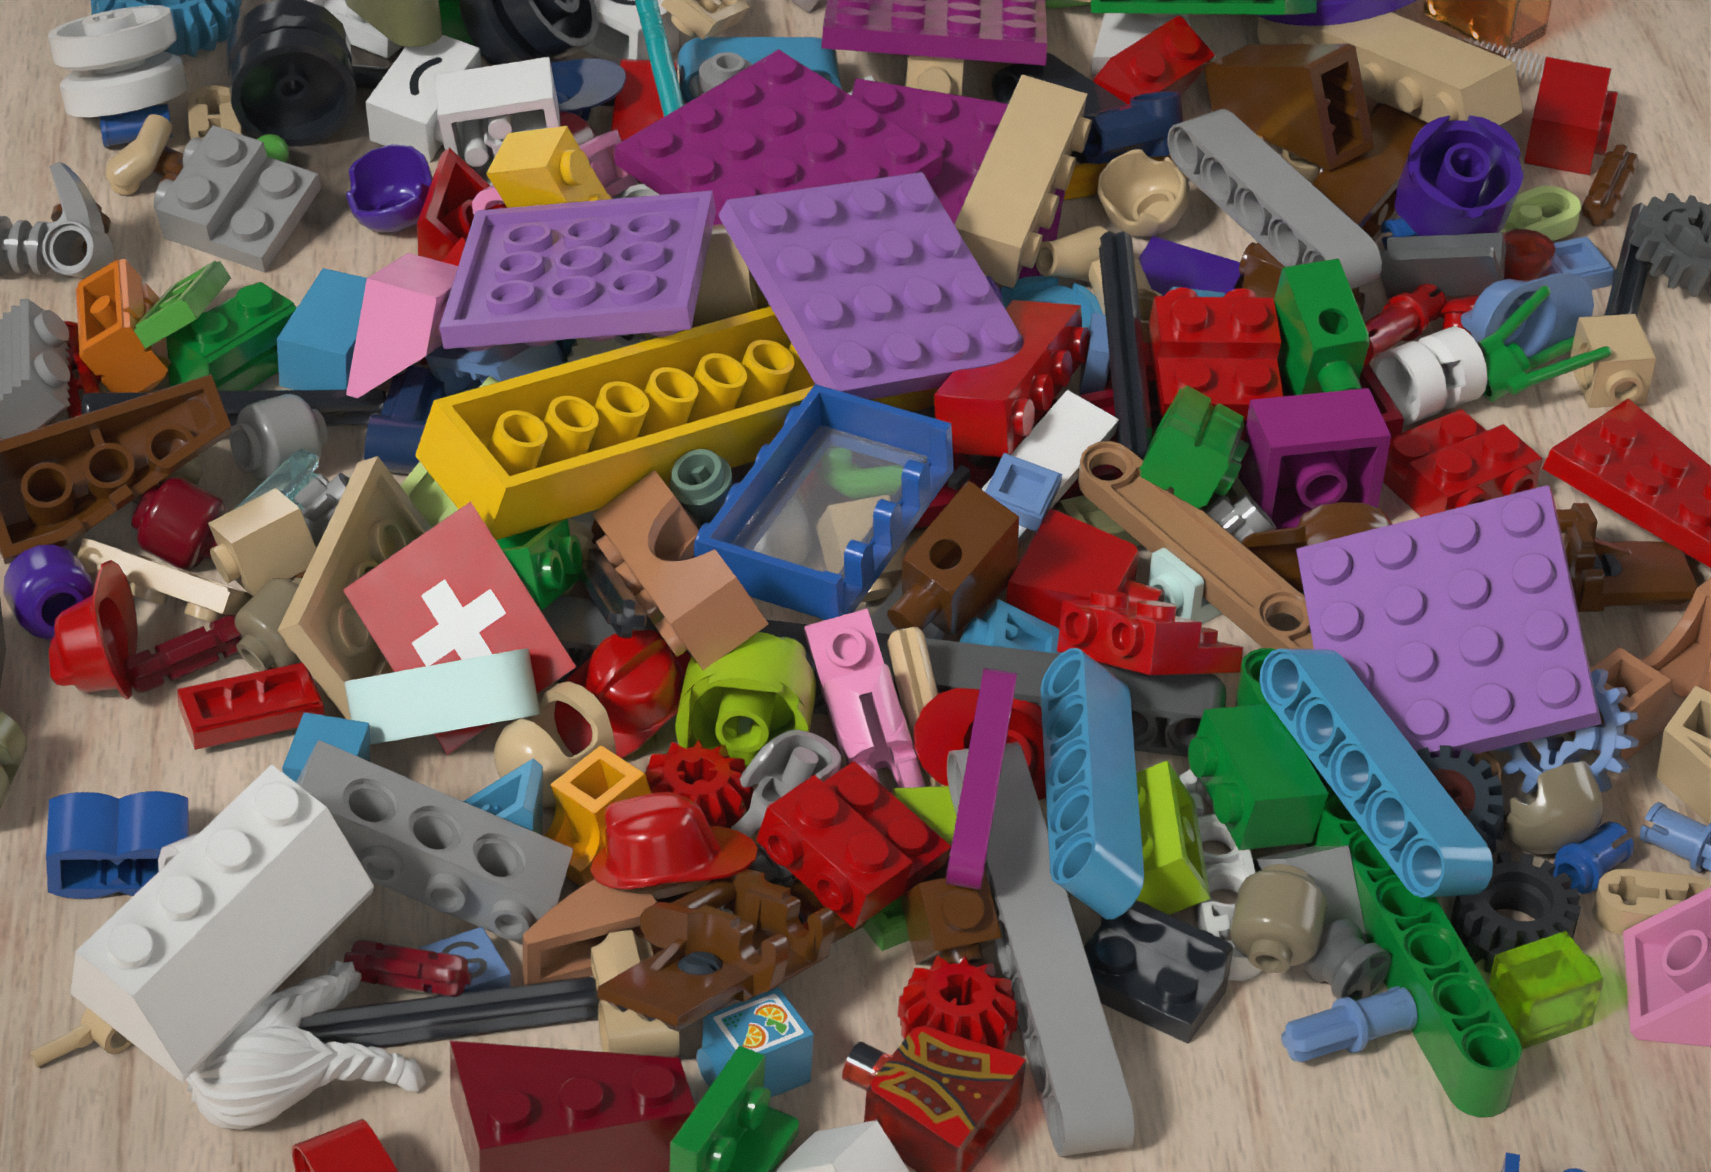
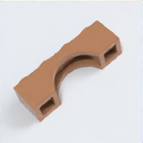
M655 470L592 514L606 534L596 541L597 545L626 586L630 588L647 616L677 657L689 650L704 671L708 666L721 659L769 624L715 549L692 558L694 556V543L699 530Z
M1711 578L1696 589L1689 606L1676 627L1650 655L1640 660L1621 647H1618L1590 668L1591 673L1595 669H1604L1609 672L1607 682L1604 685L1607 691L1624 687L1627 690V695L1618 703L1621 712H1637L1638 719L1624 725V734L1639 740L1638 747L1621 749L1619 756L1625 759V761L1663 733L1665 727L1695 686L1699 687L1704 666L1711 652ZM1599 710L1601 723L1605 724L1601 711ZM1576 730L1567 732V734L1575 738ZM1593 750L1600 755L1601 751Z

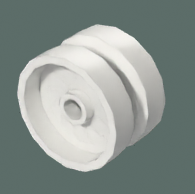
M165 6L121 8L82 17L62 24L49 32L48 40L54 64L74 70L60 83L66 114L73 117L115 115L157 105L178 97L187 91L188 83L182 57L162 52L169 48L176 41L177 37L170 8Z

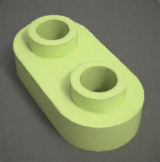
M1540 186L1517 194L1507 222L1500 231V233H1503L1506 242V257H1513L1528 252L1538 246L1546 245L1571 235L1577 228L1581 210V203L1577 196L1566 189L1556 186Z

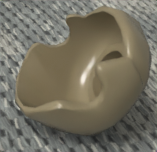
M1578 761L1555 767L1540 774L1537 778L1538 793L1535 801L1531 804H1525L1518 797H1513L1510 799V811L1504 815L1505 833L1521 849L1534 854L1557 853L1564 845L1573 842L1580 843L1591 837L1601 824L1604 803L1599 785L1590 765L1585 761Z

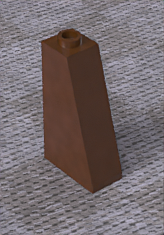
M1349 43L1246 45L1203 66L1212 111L1227 109L1256 135L1263 137L1264 140L1330 171L1375 148L1356 46Z

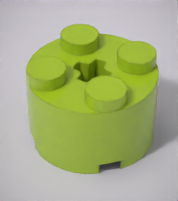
M757 632L721 659L708 666L704 671L692 656L686 669L676 717L675 729L679 745L684 748H691L700 739L704 748L712 750L726 744L730 758L744 759L745 767L747 768L762 747L780 734L797 729L810 732L816 697V679L813 669L806 659V650L803 645L793 638H779L764 632Z

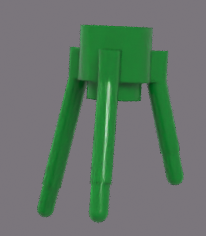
M1544 285L1527 299L1493 334L1477 343L1486 363L1488 378L1486 389L1482 395L1490 402H1495L1508 393L1515 396L1533 385L1608 358L1612 354V350L1608 346H1603L1532 371L1570 352L1574 336L1562 340L1528 358L1516 343L1505 346L1503 342L1550 295V288Z

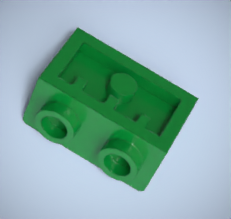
M738 1046L670 1143V1172H773L798 1135L799 1120L768 1106L770 1090L764 1087L765 1055L743 1046Z

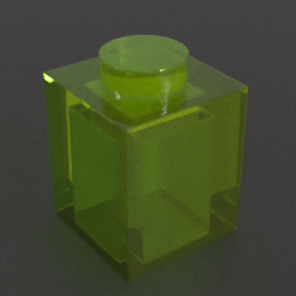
M1564 931L1496 954L1488 988L1517 1035L1523 1050L1592 1026L1604 978L1595 960L1591 956L1584 954L1570 935Z

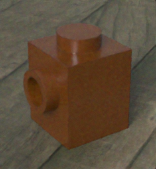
M984 870L981 890L947 885L946 878L919 883L900 897L915 964L934 961L936 956L943 958L950 964H957L965 954L970 964L984 959L982 954L984 948L1002 938L986 870Z

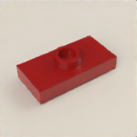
M303 663L177 689L178 706L195 750L298 728L304 712L324 715V704L311 673Z

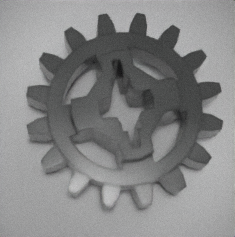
M1668 193L1664 201L1657 197L1651 198L1648 206L1642 207L1631 228L1634 232L1629 239L1630 244L1640 247L1635 257L1637 260L1650 261L1652 263L1649 271L1652 276L1664 274L1669 277L1668 287L1675 289L1679 286L1688 289L1690 295L1697 297L1701 289H1705L1711 296V203L1707 205L1698 202L1693 195H1689L1686 202H1681L1674 193Z

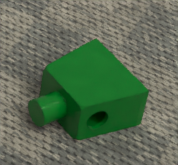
M1339 258L1282 267L1274 298L1281 338L1277 361L1279 373L1292 395L1363 389L1359 379L1369 347V334Z

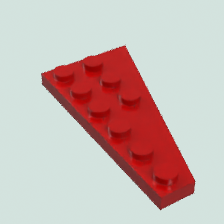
M1629 398L1550 449L1542 467L1543 470L1711 568V465Z

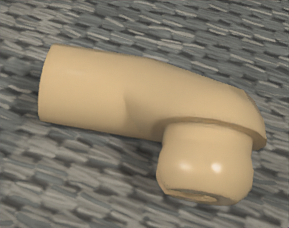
M149 115L145 119L137 138L109 159L105 176L115 193L120 195L135 193L140 188L142 180L154 171L172 133L173 127L168 119L160 115Z

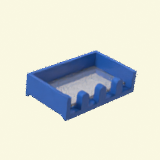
M815 384L800 405H795L790 409L784 426L772 442L761 447L754 466L741 483H735L730 488L725 504L713 520L702 525L695 539L694 557L715 549L752 598L817 617L824 621L853 613L953 473L951 423Z

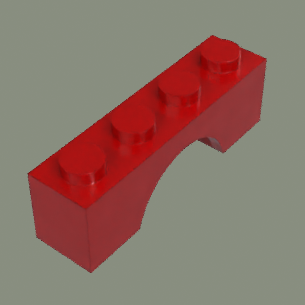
M1012 300L1005 310L1022 336V349L1013 357L997 364L952 372L934 394L936 419L951 423L953 453L1002 457L1004 453L1011 455L1023 438L1030 435L1036 421L1044 411L1049 410L1053 399L1063 387L1069 384L1071 376L1081 363L1086 362L1090 332L1087 327H1082L1081 305Z

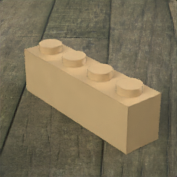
M1021 75L954 224L985 277L987 275L991 276L995 283L1014 288L1023 266L1032 269L1035 265L1042 242V235L1037 234L1039 228L1050 229L1059 202V196L1054 195L1056 189L1066 191L1076 160L1071 154L1073 151L1083 152L1090 133L1092 120L1083 117L1087 99L1086 93L1026 75Z

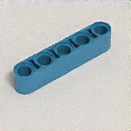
M1071 648L1061 653L1051 663L1041 683L1050 874L1052 881L1105 919H1115L1124 914L1133 905L1141 892L1144 882L1130 690L1128 685L1082 650Z
M1277 649L1271 651L1264 659L1260 670L1261 692L1267 703L1404 886L1413 895L1422 898L1472 896L1481 893L1488 886L1493 870L1492 855L1486 842L1345 659L1338 652L1329 649Z

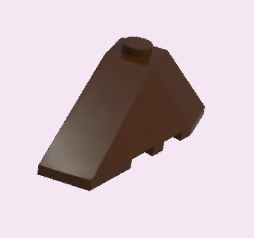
M212 375L200 377L0 440V555L5 565L11 563L23 551L37 545H56L59 547L68 545L231 434L232 428Z

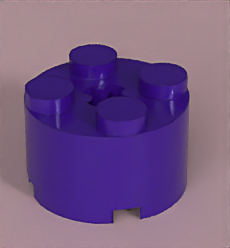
M1469 115L1467 121H1449L1450 116H1445L1429 122L1414 138L1400 176L1395 200L1397 214L1419 236L1500 233L1507 222L1523 182L1524 170L1522 171L1519 160L1521 152L1516 141L1501 126L1483 117Z

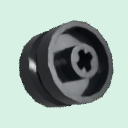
M275 0L256 6L238 19L228 36L226 51L227 73L230 79V102L238 123L257 139L267 134L278 135L284 139L288 146L302 147L325 140L342 128L354 110L356 97L351 46L343 23L327 8L306 0Z
M459 0L460 13L467 32L476 47L480 48L481 55L492 66L545 57L550 58V63L558 62L559 59H566L593 42L599 27L597 6L594 0Z

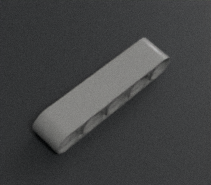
M1219 109L1175 124L1169 129L1168 148L1171 158L1179 170L1284 267L1339 258L1351 290L1374 282L1379 278L1382 271V261L1373 239L1232 112L1227 109Z

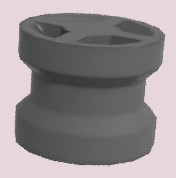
M1343 918L1332 922L1323 929L1317 953L1310 961L1302 964L1304 972L1313 980L1328 982L1331 985V992L1335 999L1349 997L1356 1001L1369 997L1377 990L1390 969L1391 957L1390 953L1379 944H1367L1362 939L1361 929L1351 920Z

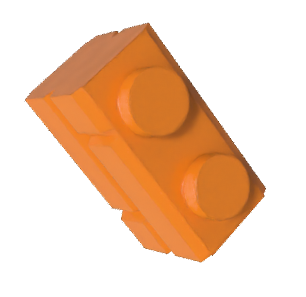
M117 259L78 282L76 303L79 355L95 375H101V382L110 392H147L155 388L164 379L168 371L166 337L145 349L134 332L135 325L159 300V297L147 283L142 284V277L126 259Z

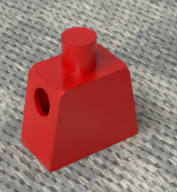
M1050 509L1008 581L1006 603L1059 629L1063 600H1090L1091 590H1111L1129 594L1128 605L1137 607V601L1140 600L1164 602L1165 591L1136 582L1139 550L1134 544L1062 512Z

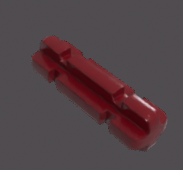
M228 615L209 624L211 630L206 631L204 626H201L158 644L154 648L156 651L154 654H151L150 650L146 649L128 657L124 661V667L130 685L138 693H145L164 685L165 681L163 678L168 676L170 681H173L218 662V654L222 653L224 658H228L239 653L236 645L242 639L235 626L236 615Z
M358 940L354 942L351 952H345L344 963L353 962L355 971L361 973L360 982L379 984L386 987L455 998L461 996L465 985H471L472 972L468 971V960L461 955Z

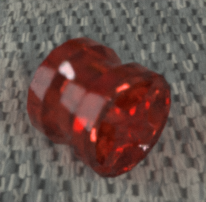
M1513 229L1503 234L1506 242L1504 280L1513 279L1529 282L1550 275L1547 269L1553 263L1556 250L1551 239L1538 231L1529 229Z

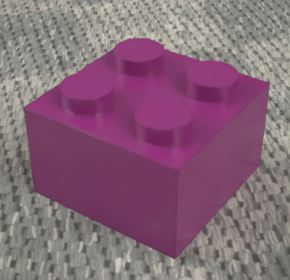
M1369 388L1253 399L1249 403L1244 441L1249 443V447L1240 463L1242 466L1238 478L1254 501L1276 526L1275 530L1297 527L1303 513L1320 505L1350 502L1366 503L1378 508L1391 434Z

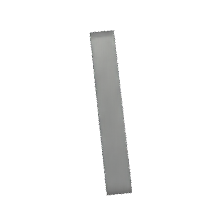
M1018 742L1008 743L1005 746L984 870H986L1002 938L994 942L1003 977L1012 981V990L1015 993L1014 1001H1016V1009L1019 1011L1017 1024L1050 1137L1058 1156L1132 1146L1135 1136L1134 1114L1129 1092L1067 892L1052 881L1048 830L1023 750ZM969 749L949 751L947 757L948 785L956 816Z

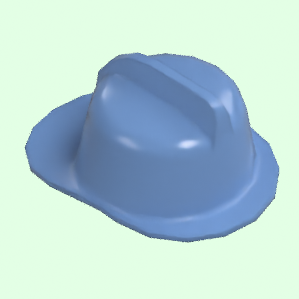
M1569 272L1552 274L1529 282L1513 279L1496 281L1484 289L1472 310L1462 314L1461 324L1471 332V336L1478 343L1493 334L1540 287L1548 286L1551 290L1550 295L1503 342L1505 346L1516 343L1528 358L1575 335L1578 318L1592 316L1594 309L1592 289L1582 277Z

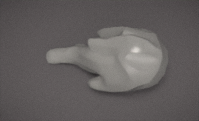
M798 729L784 732L762 747L741 775L740 782L743 787H749L754 784H758L753 792L749 810L731 829L738 830L751 837L760 829L767 806L814 774L823 782L840 771L841 755L838 750L826 739L811 732Z

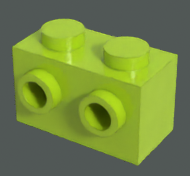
M1168 760L1136 772L1144 866L1143 887L1136 900L1171 915L1211 899L1194 799Z

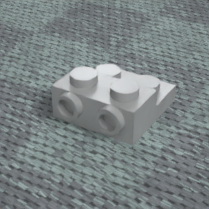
M212 125L204 139L194 137L188 142L183 154L184 168L175 181L164 179L159 184L154 196V209L164 239L266 273L321 190L318 173L267 157L262 141Z

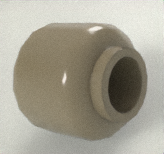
M296 577L292 581L284 578L271 579L236 614L234 622L242 639L237 643L236 648L243 659L254 669L264 671L269 667L274 669L302 663L277 631L302 578Z
M1272 864L1264 867L1262 871L1246 877L1239 888L1230 926L1233 944L1241 953L1248 956L1249 962L1254 967L1266 972L1281 973L1287 971L1290 966H1298L1310 961L1320 946L1327 914L1326 896L1315 884L1314 878L1301 868L1285 864Z

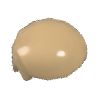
M1131 150L1112 159L1099 174L1097 194L1109 220L1120 231H1125L1130 235L1150 237L1156 234H1163L1175 227L1189 206V183L1169 157L1160 162L1150 159L1143 150Z

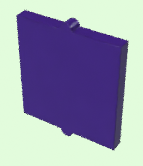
M1152 236L1140 257L1136 258L1141 263L1151 289L1162 296L1173 287L1226 294L1231 290L1237 289L1244 277L1239 274L1240 262L1155 236Z

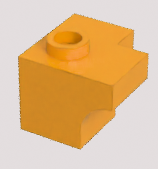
M601 745L550 784L556 802V812L554 820L544 836L573 848L566 877L579 886H583L595 879L590 869L593 858L606 846L604 815L606 807L613 802L651 793L645 773Z

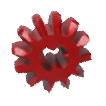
M700 739L691 748H684L675 742H671L666 754H651L646 772H643L646 775L651 793L671 792L689 798L700 806L711 826L731 829L750 808L753 787H743L740 782L741 775L746 769L745 760L736 757L730 758L726 744L710 750L703 747Z
M966 954L957 964H950L943 958L936 956L930 969L914 968L912 976L908 980V986L903 987V995L899 996L897 1016L900 1018V1026H902L901 1035L905 1040L913 1028L927 1026L1005 1051L1008 1048L1009 1040H1012L1013 1032L1017 1030L1019 1011L1016 1009V1001H1014L1015 993L1012 990V981L1005 978H997L993 962L975 967L970 964ZM927 1042V1061L934 1062L940 1060L945 1062L947 1068L955 1069L958 1064L966 1063L975 1071L980 1072L982 1068L981 1058L948 1052V1056H943L942 1052L945 1050L937 1046L935 1050H930L929 1046L933 1044ZM961 1056L964 1058V1060L962 1062L957 1061V1057ZM977 1059L979 1063L973 1064L972 1060Z

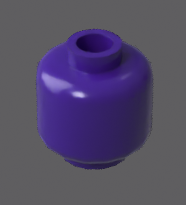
M37 545L23 551L10 563L4 576L3 593L9 608L20 626L33 636L52 640L55 635V618L62 611L93 595L95 587L82 562L70 550L56 545Z

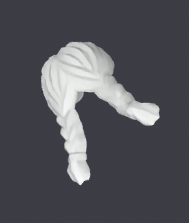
M337 960L328 969L327 975L304 979L297 986L271 994L186 1079L189 1084L187 1091L192 1093L191 1102L197 1103L198 1110L210 1123L221 1128L237 1130L248 1129L272 1121L283 1111L308 1096L314 1089L324 1086L336 1078L345 1081L359 1078L370 1082L384 1080L391 1084H397L407 1091L419 1092L426 1085L420 1065L416 1062V1058L404 1059L400 1054L393 1053L390 1055L382 1048L365 1047L362 1044L356 1043L342 1044L330 1042L323 1044L310 1032L298 1028L301 1018L336 1008L341 1000L346 998L348 993L357 989L361 980V973L355 971L353 962L342 963Z

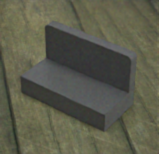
M1503 233L1391 237L1387 239V251H1379L1382 261L1380 277L1387 299H1391L1397 294H1410L1418 286L1427 283L1438 287L1429 295L1430 297H1435L1440 292H1443L1445 296L1481 295L1484 289L1492 283L1504 280L1506 242Z

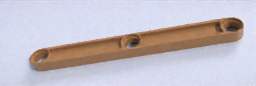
M1104 441L1097 442L1085 449L1080 459L1078 483L1082 493L1151 553L1161 548H1166L1198 573L1204 580L1203 597L1262 648L1314 649L1306 601L1300 592L1200 508L1198 509L1174 496V488L1170 487L1167 490H1163L1141 478V470L1139 469L1143 460L1120 443ZM1108 464L1119 468L1123 475L1116 480L1105 481L1095 477L1091 470L1096 466ZM1285 613L1295 617L1301 625L1292 631H1281L1270 626L1266 619L1273 614ZM1489 751L1474 754L1475 765L1484 758L1492 767V777L1498 775L1499 780L1501 779L1502 771L1500 764ZM1450 795L1460 810L1468 814V804L1462 798Z

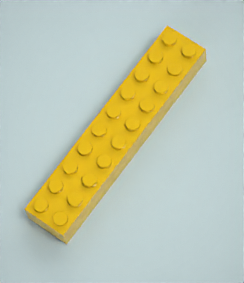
M771 306L679 331L670 336L654 338L436 399L433 401L415 456L458 509L471 501L494 539L499 540L600 509L653 470L670 487L672 468L675 462L682 455L693 450H710L725 459L730 468L756 460L761 447L765 444H770L782 429L790 409L795 405H800L815 383ZM939 388L871 400L915 412L935 406L934 394Z

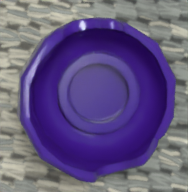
M390 144L369 151L349 168L351 191L346 192L347 201L353 217L358 220L359 224L372 231L400 232L416 225L433 179L425 155L413 146Z

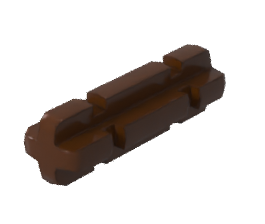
M1618 144L1614 151L1606 153L1602 166L1599 168L1582 205V215L1591 218L1594 226H1604L1607 219L1614 218L1619 203H1621L1632 175L1637 168L1638 155L1629 152L1628 146L1625 144Z

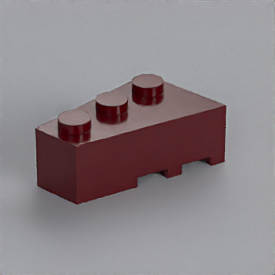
M450 1040V1098L470 1172H670V1143L696 1108L679 1057Z

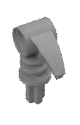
M57 162L49 166L62 205V215L57 221H38L32 227L31 223L27 220H18L12 225L7 216H0V275H5L10 267H12L14 272L22 274L27 273L30 268L37 275H45L50 269H53L61 274L85 279L113 262L114 247L111 239L104 231L101 214L96 202L86 185L66 164ZM83 236L87 243V253L79 264L74 265L70 258V248L75 239Z

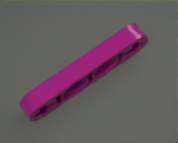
M989 668L983 669L946 877L947 885L981 890L1017 673Z

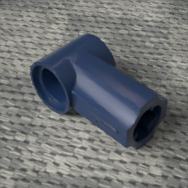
M1165 91L1141 94L1130 98L1131 104L1083 115L1084 118L1092 120L1090 133L1083 150L1087 163H1107L1118 156L1136 149L1143 150L1148 157L1170 155L1168 148L1169 129L1173 125L1183 122L1180 92Z
M409 366L401 375L393 376L381 415L372 414L370 417L365 438L364 460L378 456L390 472L410 474L420 462L415 454L433 401L445 397L444 382L435 378L429 368Z

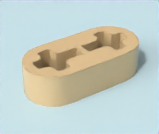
M219 85L202 86L189 94L187 107L190 140L194 137L204 139L212 125L241 134V125L238 123L231 106L229 88ZM210 113H219V115H208V114H210Z
M1614 869L1605 873L1600 878L1592 912L1595 920L1601 927L1611 933L1623 935L1624 930L1710 888L1711 881L1695 875L1636 869ZM1622 899L1629 901V905L1623 904Z

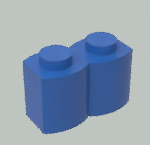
M146 791L130 794L119 799L95 792L68 793L49 799L46 844L48 893L74 899L98 898L118 891L134 896L159 872L158 858L161 848L189 836L188 798L171 792Z

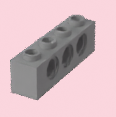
M317 741L296 783L328 808L372 883L382 885L429 905L438 911L483 927L502 938L512 940L523 945V934L546 912L558 904L573 848L323 741Z

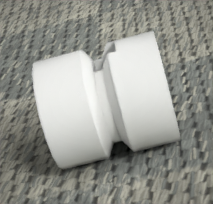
M1456 326L1422 337L1418 342L1412 341L1381 352L1375 359L1373 371L1404 417L1403 425L1412 424L1439 414L1442 409H1451L1480 398L1486 389L1488 379L1486 363L1480 347L1467 331Z

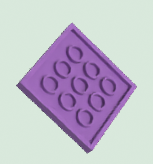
M923 172L728 199L718 215L811 378L817 385L869 400L939 388L952 372L997 364L1013 357L1023 347L1021 334Z
M713 191L477 210L439 326L443 348H464L468 351L477 352L502 344L525 343L529 346L540 347L564 339L587 338L590 341L602 342L614 339L619 335L648 333L656 337H665L676 334L681 330L691 329L716 214Z
M1549 485L1297 548L1314 649L1334 650L1345 659L1416 753L1417 750L1428 747L1431 758L1440 757V745L1452 746L1453 758L1457 759L1463 748L1478 754L1602 724L1557 510Z

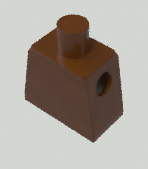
M968 481L906 552L902 560V596L887 611V617L897 630L918 627L923 631L929 623H932L948 635H954L1008 586V581L1017 567L1019 516L974 483Z

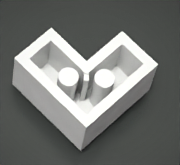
M549 57L435 74L437 116L445 151L451 148L490 186L493 184L486 173L508 133L561 127L558 99Z

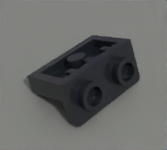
M1136 900L1124 914L1115 919H1105L1102 917L1100 927L1084 946L1101 1004L1189 1044L1227 990L1233 946L1208 931L1196 928L1144 902Z

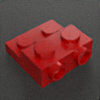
M1175 288L1164 296H1154L1148 324V335L1161 420L1179 389L1185 386H1189L1211 398V405L1213 407L1220 403L1244 416V421H1247L1250 400L1283 397L1277 361L1281 338L1274 298L1257 297L1255 292L1245 288L1231 290L1224 297H1198L1197 293L1190 288Z
M1459 409L1405 431L1401 435L1391 437L1383 483L1420 517L1537 488L1543 458L1506 425L1502 424L1490 430H1485L1463 409Z
M1091 590L1090 600H1063L1057 652L1063 653L1068 649L1078 648L1096 662L1148 675L1240 673L1243 647L1217 641L1218 630L1201 627L1202 622L1176 616L1177 606L1174 604L1140 600L1137 601L1136 607L1128 605L1129 594L1111 590Z
M855 761L823 782L814 774L767 806L756 839L777 864L787 868L816 895L823 906L838 914L853 929L860 926L945 865L951 851V845Z

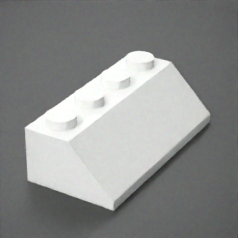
M271 764L75 951L70 994L183 1083L372 894L374 885L328 808Z

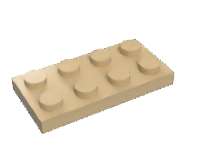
M378 456L357 463L277 630L286 641L290 650L299 657L320 684L326 696L335 703L345 718L349 720L351 718L344 681L388 674L390 664L350 603L343 589L431 529V526Z

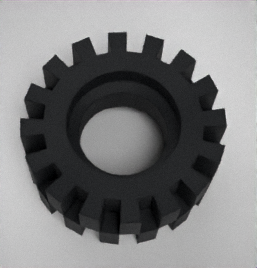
M1510 852L1498 853L1496 864L1493 862L1492 877L1488 886L1479 894L1455 897L1450 923L1464 947L1467 948V952L1474 964L1482 958L1487 961L1485 966L1486 972L1496 975L1499 966L1508 968V978L1520 979L1522 969L1527 968L1531 978L1543 976L1545 966L1553 972L1560 967L1562 958L1567 959L1571 951L1581 906L1578 905L1580 895L1577 888L1570 889L1572 879L1565 872L1553 877L1556 865L1547 860L1539 868L1532 865L1534 855L1522 853L1520 862H1512ZM1495 910H1517L1531 916L1535 920H1512L1500 915Z

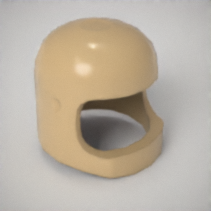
M572 682L559 683L545 692L539 705L540 714L529 716L527 719L520 718L512 721L503 729L495 743L494 763L500 778L533 758L543 766V809L556 807L550 784L601 745L616 755L613 730L607 711L591 692L581 685ZM557 700L567 703L579 711L592 728L593 735L590 745L575 756L565 746L557 732L554 718Z

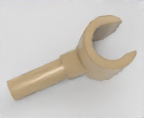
M87 1008L82 1016L80 1026L30 1051V1055L36 1067H39L79 1047L83 1048L94 1041L109 1054L122 1052L132 1042Z

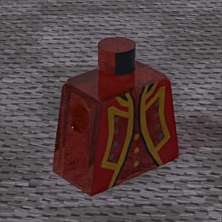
M920 1026L913 1028L892 1056L862 1041L857 1043L845 1062L842 1079L866 1091L864 1123L877 1120L902 1161L916 1172H972L1021 1107L1026 1059L931 1027Z

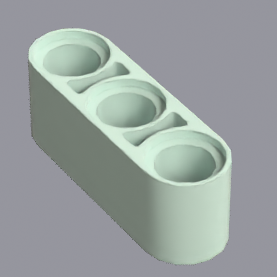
M529 648L344 681L351 720L369 723L370 745L540 714Z

